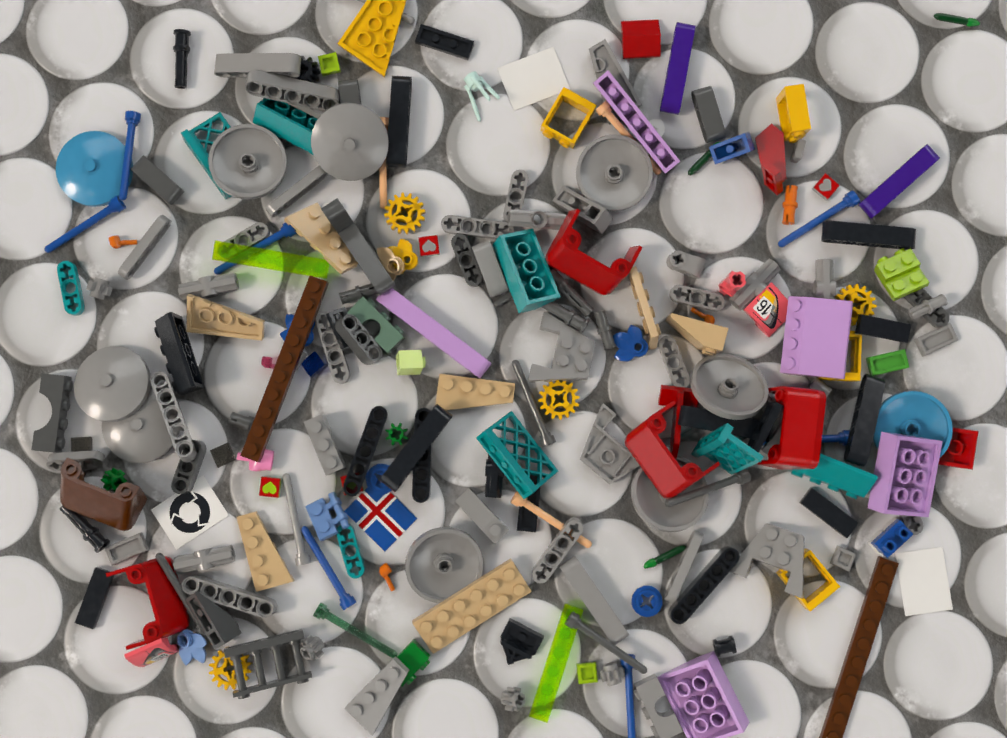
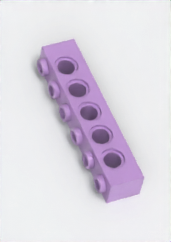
M606 71L593 82L598 91L664 173H667L680 162L609 71Z

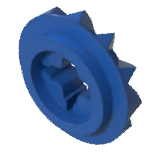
M376 464L367 472L366 483L372 492L383 495L392 491L383 483L376 486L378 478L375 473L382 476L389 465Z
M646 585L637 588L631 600L634 611L643 617L656 615L660 611L663 602L660 592L656 588ZM642 594L647 598H652L650 599L652 607L648 606L647 604L642 605Z

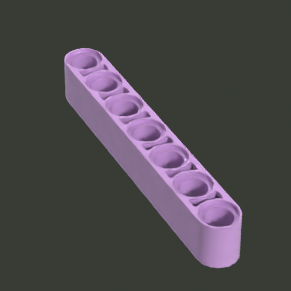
M393 288L376 298V301L479 379H481L492 364Z

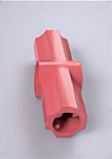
M731 271L718 285L719 292L723 296L733 297L746 284V275L741 271Z

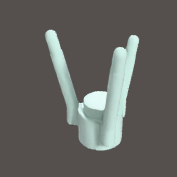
M473 71L464 78L466 83L464 88L469 95L477 120L480 122L481 117L471 90L474 92L480 90L488 101L491 98L482 86L497 99H500V96L484 81L482 76L479 77L477 72Z

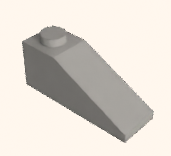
M562 186L552 200L553 203L566 212L574 209L581 210L576 219L600 234H603L613 220L606 208L565 186Z
M470 488L455 501L494 544L509 531L508 527Z

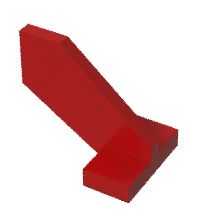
M770 124L755 137L764 185L778 196L783 192L782 182L787 179L784 133L773 124Z
M661 385L658 405L666 406L673 401L676 402L673 409L670 452L677 459L681 425H677L680 407L685 405L697 408L698 401L691 388Z

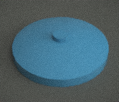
M88 131L71 138L61 149L56 161V177L61 189L68 197L82 205L90 207L108 205L111 202L110 200L115 196H119L125 145L116 137L101 131ZM130 169L129 186H130V183H131L132 177H133V171H132L131 169Z
M919 391L899 392L890 396L881 404L873 442L878 450L881 432L943 441L941 457L946 452L952 439L953 427L951 417L945 406L938 399L927 393Z

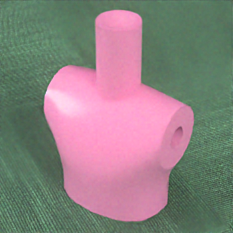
M265 449L260 463L240 456L241 453L239 452L237 454V460L249 461V470L251 471L272 470L273 450Z

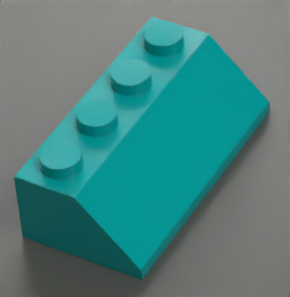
M263 98L257 103L252 123L268 129L277 137L283 138L313 155L311 135L314 125L318 120L317 118L285 102Z
M533 228L503 234L497 238L492 246L519 314L536 310L561 297Z
M820 454L819 463L814 469H788L792 471L791 474L802 478L804 475L809 477V481L814 484L821 485V482L827 484V488L832 491H845V495L853 499H857V497L864 498L878 479L877 475Z

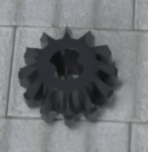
M301 56L300 76L291 78L314 83L313 81H319L317 75L321 71L317 68L318 63L316 61L313 62L311 57H308L306 60L304 56Z

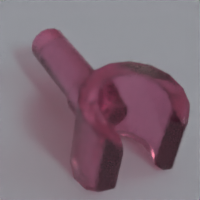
M262 357L261 364L263 367L271 369L275 367V364H272L273 358Z

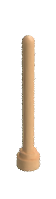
M604 101L595 110L599 116L606 117L621 135L635 140L611 112V106L607 101ZM650 157L653 172L656 175L661 174V168Z
M380 117L388 131L389 118ZM386 158L379 168L380 207L382 209H385V206H387Z
M518 491L512 497L510 503L516 507H525L559 530L564 526V523L528 501L527 498L523 499ZM571 529V531L568 534L571 538H573L571 536V532L573 531V529ZM582 535L577 539V542L586 548L592 546V542Z

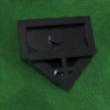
M509 618L500 636V643L503 646L508 665L526 658L532 659V655L536 654L544 639V635Z

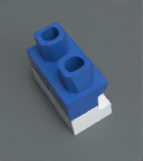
M892 518L881 529L882 531H878L867 543L880 557L885 556L889 558L914 534L900 519Z

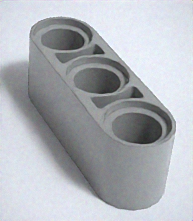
M490 241L472 246L473 254L490 298L508 292Z

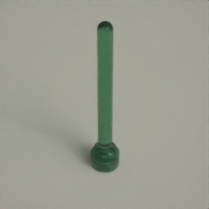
M320 603L313 616L319 620L320 618L323 620L327 619L389 657H397L395 650L329 612L330 610L327 608V605Z

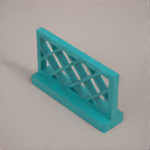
M221 112L193 129L189 131L188 129L181 132V135L186 145L226 200L231 195L224 192L215 183L209 169V154L207 152L208 145L213 144L212 141H209L211 132L221 134L225 129L231 128ZM219 119L223 123L222 131L212 129L213 123ZM201 130L208 132L206 140L198 139L195 134Z
M512 411L476 437L523 499L534 493L558 472L554 464ZM509 418L512 421L514 429L506 427V419ZM493 429L501 430V438L496 436ZM506 432L513 433V441L506 439ZM518 434L523 435L525 444L518 442ZM506 444L513 445V453L507 450ZM518 447L525 448V456L518 455ZM530 450H534L537 453V459L530 457ZM518 459L525 461V469L521 468L518 464ZM530 462L537 463V471L530 470ZM542 465H546L551 473H542ZM530 475L537 476L536 485L530 479Z
M728 423L702 437L691 453L695 458L704 455L714 463L719 462V467L731 475L761 462L764 457L732 435L731 432L734 427Z

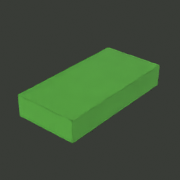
M905 349L866 358L869 373L872 376L910 368Z

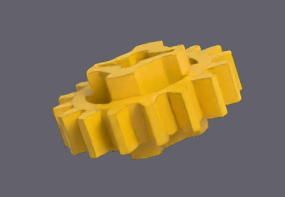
M402 192L400 198L395 194V200L389 199L390 206H385V210L388 213H385L384 217L389 218L386 221L387 225L392 224L391 229L393 231L398 228V234H401L402 230H405L406 235L409 234V230L415 233V227L421 228L420 221H425V217L421 215L425 214L426 211L425 209H420L424 206L423 203H418L419 198L417 196L412 199L411 193L405 197ZM403 202H409V203H412V204L407 205V204H403ZM397 205L396 213L393 214V210ZM405 210V211L407 212L408 216L405 217V216L402 214V211ZM416 212H417V218H416L415 221L413 222V220H412V219H413V216H414V215L416 214ZM403 222V223H406L407 225L404 226V225H399V224H397V223Z
M855 284L853 288L851 285H847L846 290L842 288L839 290L841 294L835 295V298L838 300L846 298V301L861 303L857 307L852 308L851 326L856 325L858 314L867 316L875 314L871 309L877 307V305L872 304V301L876 298L869 296L872 291L865 292L866 286L859 289L858 284Z
M556 380L555 383L552 381L548 382V387L546 385L542 386L545 391H539V394L543 397L538 399V402H543L540 409L547 410L545 415L551 413V419H554L557 415L559 420H562V415H565L566 418L569 417V411L575 413L573 407L579 406L575 400L579 399L580 396H575L574 393L578 389L572 390L573 383L567 385L566 381L560 383L559 380ZM556 386L564 387L562 391L552 389ZM565 392L562 398V401L564 402H559L555 404V406H553V404L555 403L554 401L556 400L554 395L559 396L560 394ZM569 392L572 398L571 404L567 401V394ZM547 394L551 397V404L549 406L546 403ZM556 407H563L565 411L556 412L554 409Z
M219 650V656L214 655L212 657L215 662L209 664L210 667H213L209 674H214L215 676L212 682L218 680L217 687L224 684L225 690H228L230 686L235 690L237 688L235 670H232V673L231 670H227V666H234L233 660H230V657L225 658L224 652ZM242 654L240 659L242 661L244 678L248 681L250 678L247 676V673H252L253 671L248 666L253 663L247 662L249 654L245 656ZM224 657L223 665L218 667L220 660ZM220 674L226 676L228 681L223 679Z

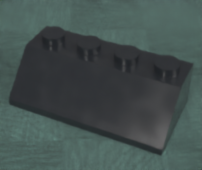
M173 312L163 315L155 321L156 327H154V330L162 343L160 349L168 362L166 363L167 371L169 374H172L173 390L179 395H185L205 388L182 316Z

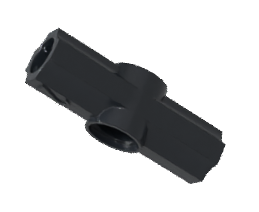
M488 454L485 468V497L501 498L504 473Z

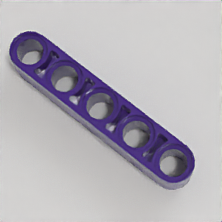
M676 23L660 112L679 115L695 25Z
M926 144L862 200L858 206L870 219L873 218L937 162L940 157Z

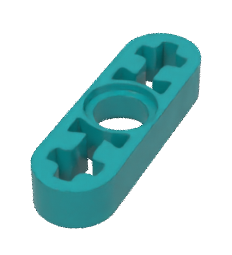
M62 261L57 266V273L64 308L67 313L77 316L82 314L85 309L78 269L74 263ZM66 266L71 268V270L68 271V274L63 272V270L66 269ZM70 283H74L76 287L73 293H68L66 290L67 285ZM74 303L78 304L75 310L71 309Z
M349 524L350 527L347 528L350 529L348 538H353L354 542H347L343 545L342 541H346V537L341 535L340 532L343 529L339 525L337 528L339 533L336 535L346 571L351 578L357 579L364 574L365 565L354 527ZM348 545H353L356 548L354 556L346 554L345 549ZM356 557L359 558V560L355 561L356 566L361 567L357 575L351 571L354 567L353 561L348 563V560L355 559Z

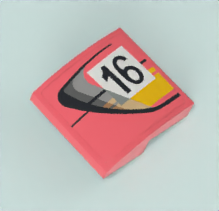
M771 282L743 310L769 338L786 321L788 300Z
M160 638L128 652L124 656L133 665L145 667L179 652L177 644L170 645L168 638Z

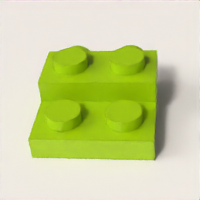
M902 248L896 251L894 256L890 258L887 256L880 258L874 269V272L893 301L927 287L930 283L920 269L921 263L911 248L906 251Z

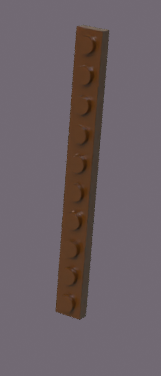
M313 276L308 278L240 456L261 462L329 282Z
M877 557L819 738H843L899 564L897 562Z

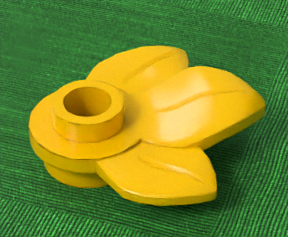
M400 239L398 247H387L393 251L395 256L403 260L404 271L412 270L417 266L418 257L413 252L409 241ZM410 257V262L406 263V259Z

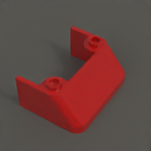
M571 210L568 212L546 254L547 264L600 295H608L629 274L643 247L640 245L630 247L624 259H616L612 262L610 268L578 250L581 243V235L572 226L581 210Z
M788 386L768 388L769 393L775 394L776 402L784 406L780 444H775L769 449L768 460H762L757 464L782 470L816 468L820 459L826 406L825 392L816 389Z
M675 401L651 415L625 437L626 447L660 495L665 499L676 497L720 466V463L717 462L704 472L695 463H687L681 467L658 436L666 428V420L663 415L676 405Z
M164 556L178 578L173 566L174 561L170 557ZM156 558L106 573V577L126 572L127 578L131 583L141 584L145 582L155 621L149 622L144 626V639L127 645L126 650L180 633L189 627L190 618L188 611Z

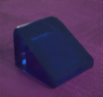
M316 351L305 358L301 364L311 378L327 366Z

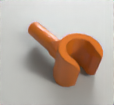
M118 235L109 237L110 245L115 249L125 245L138 244L137 240L120 241Z
M694 307L690 310L703 318V322L714 324L715 319L712 315L704 314Z
M385 563L380 567L379 573L386 580L390 590L394 591V585L388 576L392 569Z

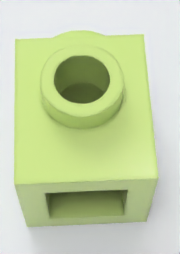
M399 350L396 355L397 375H420L426 366L425 356H422L421 350Z

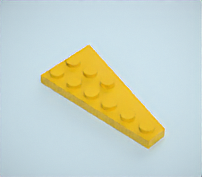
M367 0L337 43L338 46L385 78L407 0Z

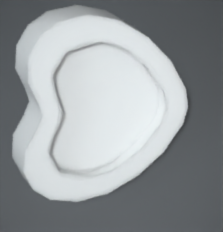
M661 119L650 120V124L662 137L665 132L663 121Z

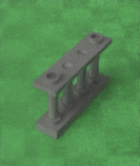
M299 629L224 648L225 658L230 657V660H233L238 690L233 691V698L244 699L250 697V693L296 681L297 684L308 682V678H312L311 671L305 672L299 645L301 643L300 639H304L303 630ZM289 642V645L292 646L297 674L286 677L280 648L281 644ZM269 647L273 653L278 679L266 682L260 653L262 652L261 649ZM248 652L253 656L258 681L257 685L246 687L240 659L242 654Z

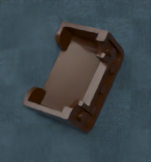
M66 458L61 467V504L68 510L120 531L132 529L147 501L142 489L137 485L125 482L117 487L115 493L106 491L85 482L84 477L86 474L82 472L81 465L75 460Z

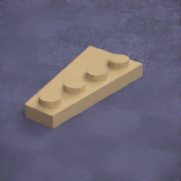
M318 203L285 217L284 221L291 225L299 236L304 237L315 251L318 250L324 256L323 258L340 274L357 267V261Z
M635 266L630 270L628 277L634 298L639 300L637 302L639 316H644L642 320L645 335L649 334L648 347L649 350L657 348L661 331L659 325L655 324L653 319L655 317L654 309L652 306L649 307L648 300H650L648 291L643 289L642 283H644L643 275L641 272H638Z
M192 294L187 295L186 332L261 341L264 339L265 320Z
M439 374L436 404L445 410L513 403L515 383Z
M257 511L236 517L256 592L295 581L293 576L290 575L284 560L279 555L277 547L268 535V531Z

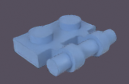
M335 492L328 494L330 502L327 504L325 499L321 498L305 506L321 542L339 533L336 526L341 524L342 529L350 527L347 521L349 519L347 513H344L341 507V499L337 497ZM333 509L335 510L337 515L334 519L332 518V515L330 513V511Z

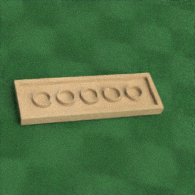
M510 558L412 620V624L434 654L532 591Z

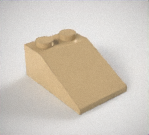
M674 313L666 317L665 321L696 349L702 350V354L713 356V354L723 351L728 328Z

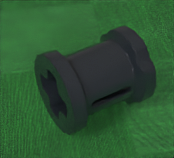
M732 635L727 639L712 640L717 657L724 653L732 652L734 654L737 652Z

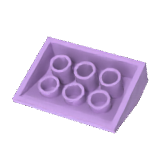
M789 296L780 373L795 376L845 379L853 301Z
M881 432L874 475H877L878 479L871 488L868 508L883 514L929 517L943 441Z
M714 651L696 657L657 677L687 738H728L743 733L750 723Z

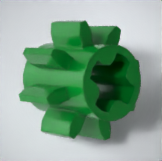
M391 423L392 428L390 430L385 429L389 433V436L385 439L393 440L392 446L395 445L396 441L403 445L402 440L408 439L405 436V432L408 429H402V423H399L398 427ZM395 429L401 431L400 439L392 437Z
M114 467L112 470L105 471L101 479L104 483L103 488L115 493L120 484L127 482V479L123 477L125 473Z

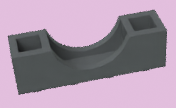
M42 373L39 393L46 396L50 401L52 415L49 422L43 428L34 431L31 450L60 453L64 449V432L68 426L66 417L67 411L70 409L69 394L73 388L72 377Z

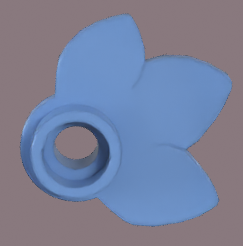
M189 629L180 632L177 636V643L180 646L179 655L183 663L188 665L193 658L201 663H205L207 657L206 650L204 649L207 645L205 638L201 634L193 633Z

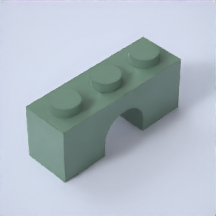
M362 297L347 313L357 317L363 326L371 321L378 322L381 330L374 340L390 354L405 339L402 336L404 331L397 324L393 327L388 322L391 318L384 311L379 313L375 309L378 305L370 297L367 300Z

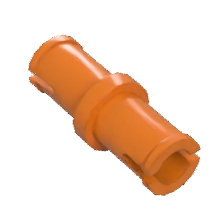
M787 185L785 187V202L782 203L784 208L782 224L789 225L790 223V225H794L795 210L798 208V203L796 202L798 186L791 185L790 188V185Z

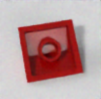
M659 20L621 21L623 59L661 56Z
M953 428L949 447L939 458L938 465L973 470L979 431Z

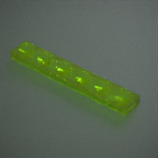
M215 241L212 260L324 279L328 278L330 266L325 259Z
M564 603L529 712V717L548 723L577 629H571L566 626L565 622L573 611L580 615V619L583 613L582 608Z

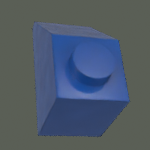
M746 132L709 146L716 165L753 151L755 147L750 132Z

